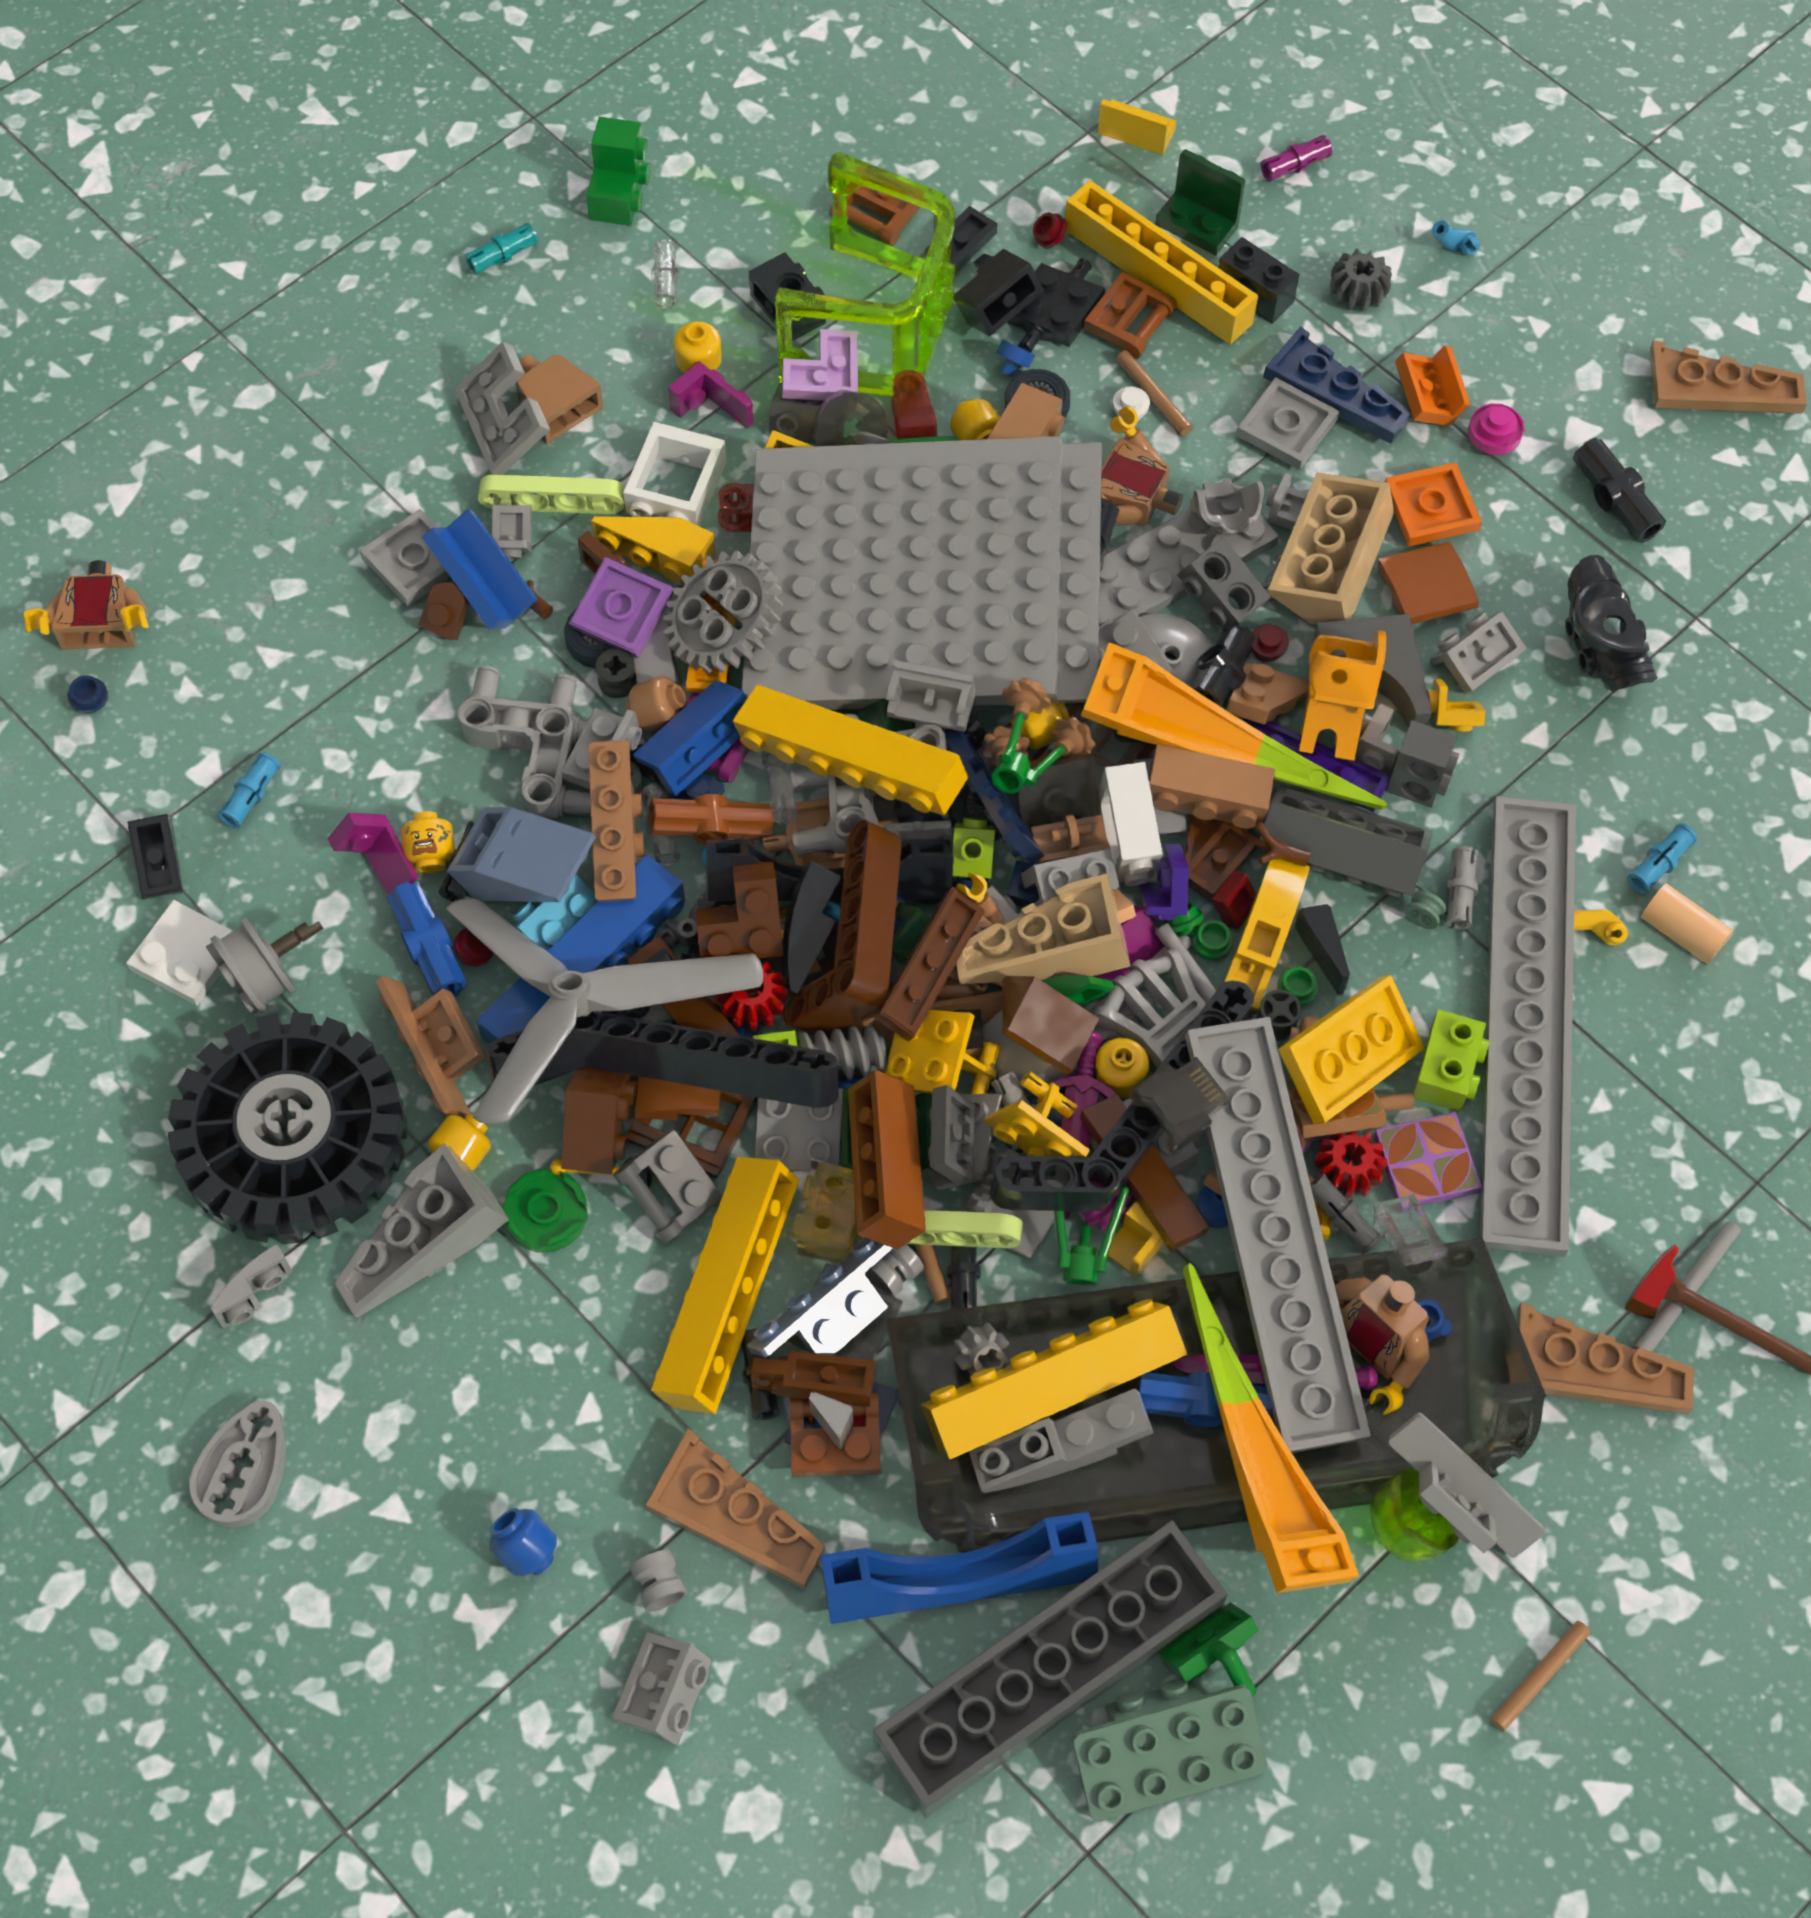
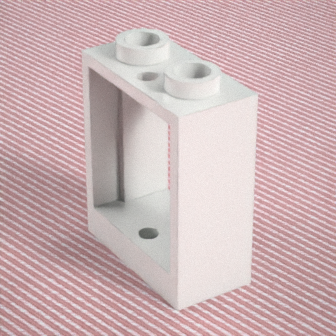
M653 422L623 492L626 515L633 517L682 518L701 526L727 463L725 440ZM656 457L703 469L690 501L643 490Z
M1145 762L1105 767L1097 790V798L1118 882H1125L1126 886L1145 884L1149 881L1148 878H1153L1163 855Z

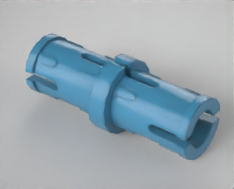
M260 752L244 777H239L233 785V793L217 814L218 818L225 825L234 829L236 827L237 829L240 828L255 803H260L265 797L264 790L281 768L280 762L266 752Z
M1678 823L1660 844H1654L1647 851V858L1627 877L1631 887L1639 893L1647 894L1651 887L1665 873H1671L1678 866V859L1696 842L1697 835L1694 830L1686 824Z

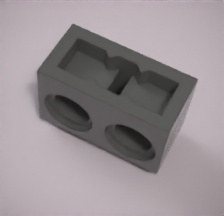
M1223 537L1177 574L1182 581L1185 591L1199 601L1206 610L1210 622L1222 631L1232 624L1238 625L1271 598L1269 593ZM1204 567L1209 568L1213 572L1214 579L1209 578L1205 574ZM1228 596L1236 600L1239 609L1231 606Z
M1411 720L1400 748L1387 792L1432 808L1437 794L1445 796L1460 755L1453 751L1457 736Z

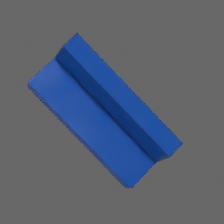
M465 510L447 528H431L422 536V539L488 629L507 628L537 601L535 594L473 510Z
M714 681L633 754L634 758L638 763L652 768L665 790L677 796L741 738L733 723V719L747 700L744 691L721 681Z

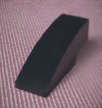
M814 861L805 864L794 888L786 915L782 939L784 956H782L781 967L784 980L783 986L787 988L790 995L798 994L836 922L822 912L841 877Z

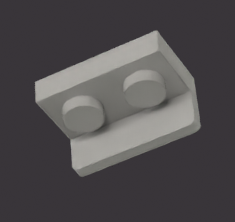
M1502 611L1488 617L1485 612L1475 616L1465 624L1468 629L1461 636L1454 633L1437 645L1440 651L1430 658L1433 665L1445 663L1465 694L1476 689L1527 650Z
M595 708L561 771L563 779L590 789L588 745L591 742L626 740L629 742L630 750H635L642 735V729L639 727L636 712L628 709L624 717Z
M1110 849L1033 865L1021 873L1024 889L1037 887L1041 904L1057 896L1055 890L1068 883L1106 873L1108 874L1112 890L1119 887Z
M647 1632L611 1719L620 1725L657 1735L668 1744L677 1746L683 1732L689 1726L691 1712L700 1689L707 1681L711 1659L690 1643Z

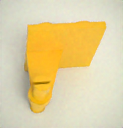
M929 1010L913 1039L906 1041L895 1033L885 1074L913 1085L915 1092L932 1094L933 1088L948 1085L953 1090H956L960 1070L962 1069L975 1076L971 1094H988L990 1082L995 1080L997 1076V1070L994 1067L1000 1046L991 1042H983L980 1059L977 1061L965 1053L974 1015L965 1012Z
M1031 1070L1023 1076L1020 1086H1023L1038 1097V1103L1035 1108L1021 1100L987 1114L983 1120L984 1123L994 1129L993 1134L998 1139L1007 1144H1015L1027 1153L1026 1156L1086 1157L1090 1149L1047 1119L1051 1107L1064 1116L1065 1119H1068L1075 1112L1077 1104L1059 1092V1086L1055 1083L1050 1082L1047 1084Z

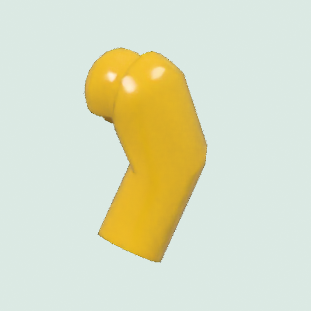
M1609 910L1574 911V931L1591 930L1605 943L1613 946L1622 944L1627 939L1628 930L1625 924Z

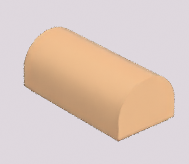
M1667 883L1656 893L1641 916L1647 923L1707 965L1734 932L1733 929Z

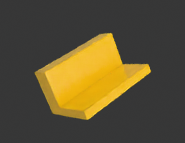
M1103 99L1100 104L1098 134L1163 155L1175 132L1177 120L1111 99V101Z

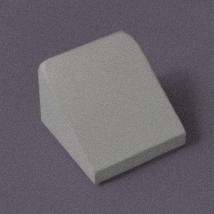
M811 1392L809 1397L811 1414L834 1444L842 1450L854 1422L852 1406L819 1393Z

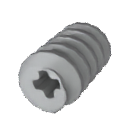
M873 1025L865 1026L862 1037L856 1027H849L846 1039L840 1029L832 1030L829 1041L822 1030L816 1031L813 1043L806 1032H800L798 1036L797 1046L832 1053L837 1059V1072L839 1069H842L847 1080H852L854 1069L859 1067L863 1077L870 1073L871 1066H876L878 1071L885 1073L887 1063L882 1030L879 1031L878 1036Z

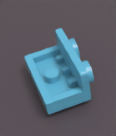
M575 874L568 892L560 902H535L534 904L526 902L512 915V918L516 921L513 926L548 951L598 901L595 899V894Z

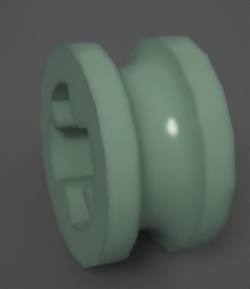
M1416 891L1411 898L1412 902L1405 909V914L1414 924L1422 928L1434 929L1438 926L1440 917L1444 915L1447 908L1446 904L1438 896L1427 891Z

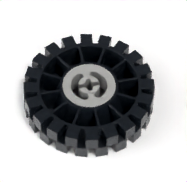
M292 1012L290 1024L282 1025L278 1013L258 1017V1031L248 1034L242 1023L224 1032L228 1041L226 1047L220 1050L212 1042L209 1043L196 1056L201 1069L198 1072L188 1068L185 1070L177 1085L183 1096L182 1100L172 1099L168 1120L174 1131L168 1132L170 1152L177 1162L175 1166L194 1200L205 1213L210 1212L217 1224L232 1233L237 1228H241L247 1239L264 1243L268 1242L270 1234H277L282 1244L303 1243V1232L314 1230L317 1238L320 1239L338 1232L335 1221L343 1216H346L351 1224H353L369 1212L365 1200L371 1195L380 1201L392 1183L388 1172L390 1169L399 1171L405 1153L401 1143V1139H407V1118L403 1110L404 1104L393 1073L383 1055H377L373 1043L357 1031L353 1036H350L346 1024L329 1017L326 1018L322 1026L317 1025L314 1015L310 1013ZM288 1103V1110L292 1116V1119L288 1121V1134L293 1144L288 1146L282 1131L287 1126V1115L282 1106ZM298 1103L307 1105L310 1109L303 1110ZM271 1138L277 1146L267 1144L264 1140Z

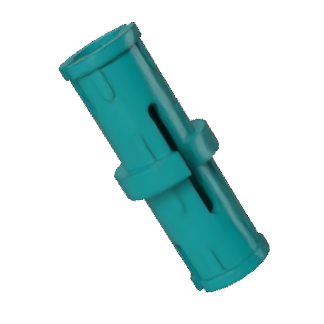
M527 222L502 236L497 234L491 237V242L466 253L465 260L473 274L478 275L480 272L502 261L504 263L511 261L512 256L538 244L539 240L534 228H531V224Z

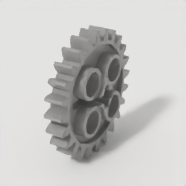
M735 550L731 558L722 551L718 562L707 556L706 567L703 569L694 564L693 570L695 575L692 577L682 575L681 578L685 583L684 587H676L672 590L678 596L677 599L666 602V606L673 611V613L663 617V620L669 625L663 631L670 639L668 646L676 652L675 655L685 664L688 663L695 670L701 667L707 673H711L715 666L723 673L727 668L728 662L736 669L739 668L740 657L744 655L751 661L753 659L752 648H765L764 643L761 641L762 637L774 636L775 633L769 628L770 623H777L781 620L773 612L783 607V603L777 598L782 593V589L776 584L778 578L760 559L757 560L750 553L744 557L739 551ZM709 594L743 624L742 628L737 630L703 600L704 595Z

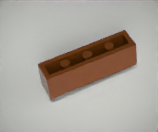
M875 1069L848 1089L857 1234L898 1250L926 1231L915 1091L913 1085Z

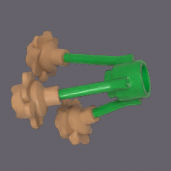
M1029 677L1022 678L1019 681H1011L1009 687L1003 689L1002 695L1006 698L1005 703L1014 707V724L1010 729L997 726L994 733L989 732L985 734L986 747L983 750V755L986 758H992V765L996 767L992 775V784L1005 793H1016L1022 789L1023 785L1032 787L1037 777L1060 756L1067 755L1071 760H1075L1078 757L1085 759L1090 757V750L1095 746L1090 728L1085 723L1079 722L1075 717H1071L1068 720L1060 718L1055 721V728L1051 731L1052 737L1056 740L1055 749L1031 770L1026 750L1030 742L1027 737H1021L1022 725L1024 720L1028 719L1030 712L1042 713L1043 708L1049 706L1051 700L1046 697L1047 691L1043 689L1042 684L1033 681Z

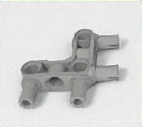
M479 666L472 695L468 696L458 709V718L465 741L471 746L500 751L502 748L530 751L529 766L524 767L522 777V795L526 812L553 821L565 817L566 814L591 816L590 792L568 790L569 782L563 779L561 773L587 722H583L581 718H578L572 708L577 680L567 674L555 675L548 704L495 698L500 679L499 670L492 666ZM483 720L480 724H472L475 721ZM553 729H562L557 733L550 732ZM539 797H549L544 801H535Z
M845 714L846 716L860 720L857 715ZM915 722L914 729L895 732L947 751L945 733L936 725ZM807 766L792 767L790 769L791 782L796 793L829 786L830 821H828L827 825L804 831H793V843L798 857L830 850L833 853L846 854L848 836L858 821L864 819L878 825V819L873 810L875 791L862 786L860 788L851 787L840 778L829 774L826 776L818 775Z

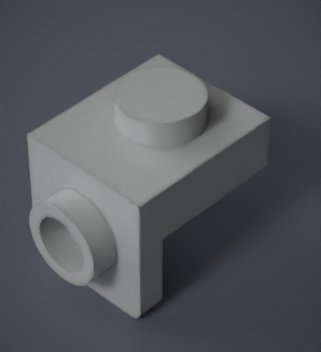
M1285 473L1280 485L1273 484L1266 500V506L1271 507L1268 522L1293 530L1308 493L1290 488L1292 475Z
M492 505V537L509 560L522 559V553H532V507L530 505Z
M1380 703L1373 717L1366 714L1362 721L1359 735L1361 739L1355 759L1387 774H1391L1399 754V749L1382 742L1389 729L1394 709Z

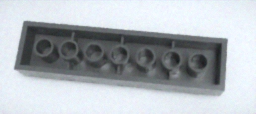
M1172 1520L873 1729V1741L919 1810L927 1818L1220 1610L1228 1594Z

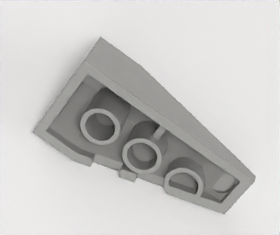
M444 1143L411 1171L404 1182L408 1185L394 1206L390 1204L381 1215L384 1220L370 1240L362 1242L335 1281V1286L353 1316L360 1317L477 1247L509 1220L490 1189L449 1145Z

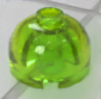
M1415 1468L1395 1474L1376 1491L1370 1508L1374 1535L1377 1541L1395 1557L1407 1562L1428 1561L1443 1555L1448 1549L1457 1544L1459 1537L1453 1531L1451 1523L1440 1513L1433 1514L1420 1500L1419 1472Z

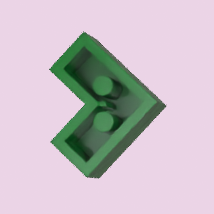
M599 116L591 141L594 170L586 194L589 220L631 226L634 213L640 212L642 208V185H648L650 179V163H645L648 140L642 136L641 122Z

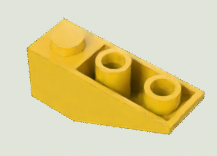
M594 516L591 520L594 537L611 553L616 551L629 558L637 566L642 568L649 567L663 574L674 583L681 582L685 584L681 578L682 575L692 577L695 575L693 570L694 564L702 568V561L706 560L707 556L713 559L716 555L714 533L682 518Z

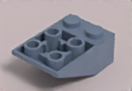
M484 807L447 872L473 898L480 901L560 902L568 892L570 883L580 865L585 861L596 836L593 833L513 807Z

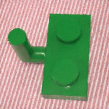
M1231 1602L1158 1653L1165 1667L1185 1683L1192 1678L1206 1673L1210 1665L1218 1660L1223 1664L1234 1686L1244 1685L1250 1690L1252 1697L1256 1694L1257 1690L1236 1650L1240 1649L1246 1643V1640L1259 1630L1252 1616Z

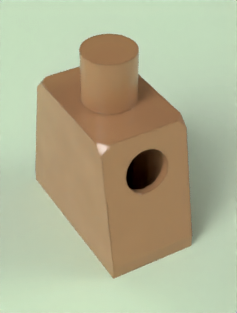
M526 355L519 360L525 372L516 382L519 401L521 404L526 398H530L538 402L550 428V431L542 437L547 444L603 408L600 384L561 355H553L542 363H539L532 355Z

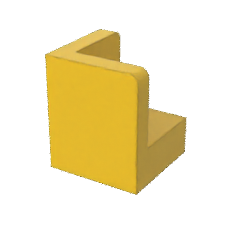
M1135 1201L1126 1212L1123 1226L1114 1236L1107 1256L1135 1278L1139 1276L1165 1244L1138 1202Z

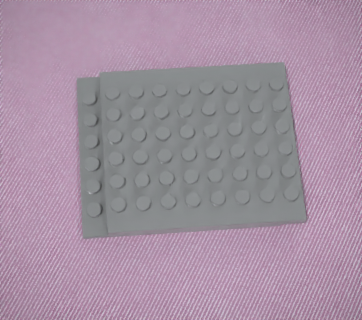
M1061 436L756 449L750 554L757 560L760 559L778 578L776 584L782 589V593L777 598L783 603V607L773 611L781 620L777 623H770L769 628L775 634L774 636L762 637L761 641L764 643L765 648H752L753 659L751 661L744 656L742 690L746 697H749L758 684L829 710L888 708L889 701L886 700L887 690L894 662L898 660L973 675L976 694L972 706L1007 705L1005 703L1006 698L1002 695L1003 689L1009 687L1011 681H1019L1022 678L1028 677L1042 684L1043 689L1047 691L1046 697L1051 700L1050 703H1085L1098 671L1102 443L1063 444Z

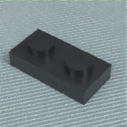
M969 206L925 249V259L953 277L997 234L998 223Z

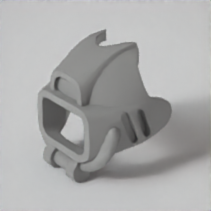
M1225 479L1221 483L1214 484L1205 482L1203 483V490L1194 491L1190 504L1193 512L1197 513L1199 519L1214 529L1217 534L1231 535L1245 532L1260 515L1264 497L1262 481H1257L1250 486L1242 487L1233 485L1231 479ZM1237 497L1242 511L1229 515H1211L1208 513L1206 501Z

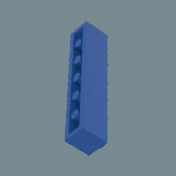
M647 854L635 865L636 899L597 902L547 952L562 962L568 971L587 973L608 967L626 965L629 956L639 946L644 947L651 942L656 935L657 929L667 919L672 920L681 912L685 904L683 882ZM519 978L476 1020L481 1038L490 1044L499 1038L525 1029L528 1022L550 999V996L522 978Z

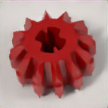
M768 961L762 965L763 982L760 987L717 994L718 1002L723 1004L721 1007L722 1014L725 1018L733 1017V1023L737 1029L745 1022H749L750 1029L755 1032L760 1021L771 1027L774 1023L773 1015L782 1016L785 1011L782 1002L788 999V990L782 986L784 983L782 974L780 972L772 973L771 965H769ZM757 993V997L750 998L748 994Z
M1357 1131L1347 1132L1346 1135L1343 1133L1331 1134L1330 1139L1323 1138L1319 1142L1318 1149L1320 1153L1316 1154L1314 1158V1166L1320 1168L1317 1177L1324 1173L1337 1189H1344V1195L1347 1200L1352 1198L1355 1189L1365 1197L1370 1193L1371 1185L1377 1187L1382 1182L1383 1176L1381 1172L1386 1169L1387 1159L1380 1156L1384 1149L1383 1143H1369L1372 1137L1371 1131L1365 1132L1362 1137L1357 1135ZM1343 1159H1349V1164H1346ZM1352 1160L1355 1161L1358 1165L1352 1166Z

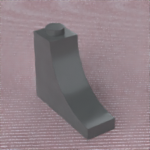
M1409 614L1317 623L1314 638L1308 640V654L1314 640L1319 635L1373 642L1377 630L1385 631L1386 653L1378 691L1395 705L1403 716L1408 728L1411 720L1428 726L1432 712ZM1337 649L1331 653L1333 656L1346 658L1343 650Z

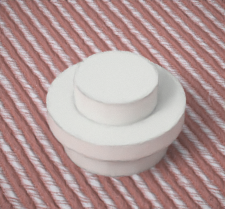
M1124 387L1114 395L1113 409L1117 416H1120V409L1126 406L1132 407L1136 411L1139 421L1147 414L1150 399L1147 393L1140 388Z

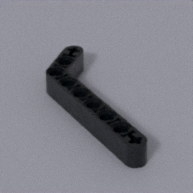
M1231 980L1224 982L1187 1030L1246 1021L1254 1002L1252 990L1240 981ZM1229 1007H1231L1232 1009L1230 1010V1012H1229V1014H1228V1016H1227V1015L1223 1012V1010L1226 1011ZM1186 1032L1091 1157H1005L996 1166L989 1193L992 1201L1000 1208L1007 1210L1100 1211L1107 1208L1170 1125L1151 1098L1185 1074L1190 1076L1193 1073L1192 1067L1185 1066L1181 1062L1191 1063L1185 1039ZM1136 1120H1143L1151 1127L1141 1126ZM1113 1150L1125 1152L1128 1157L1117 1156ZM1046 1180H1056L1063 1187H1053ZM1089 1181H1099L1106 1188L1094 1187Z
M591 1011L587 1016L577 1017L575 1027L534 1085L536 1086L587 1066L812 1108L828 1107L834 1104L839 1097L837 1059L832 1053L600 1011ZM523 1030L499 1038L487 1046L491 1085Z

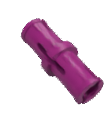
M1320 135L1300 145L1294 143L1288 146L1286 151L1262 160L1260 163L1262 175L1264 178L1267 177L1266 180L1268 182H1271L1294 171L1296 173L1302 172L1311 163L1332 155L1331 142L1329 139H1326V135Z

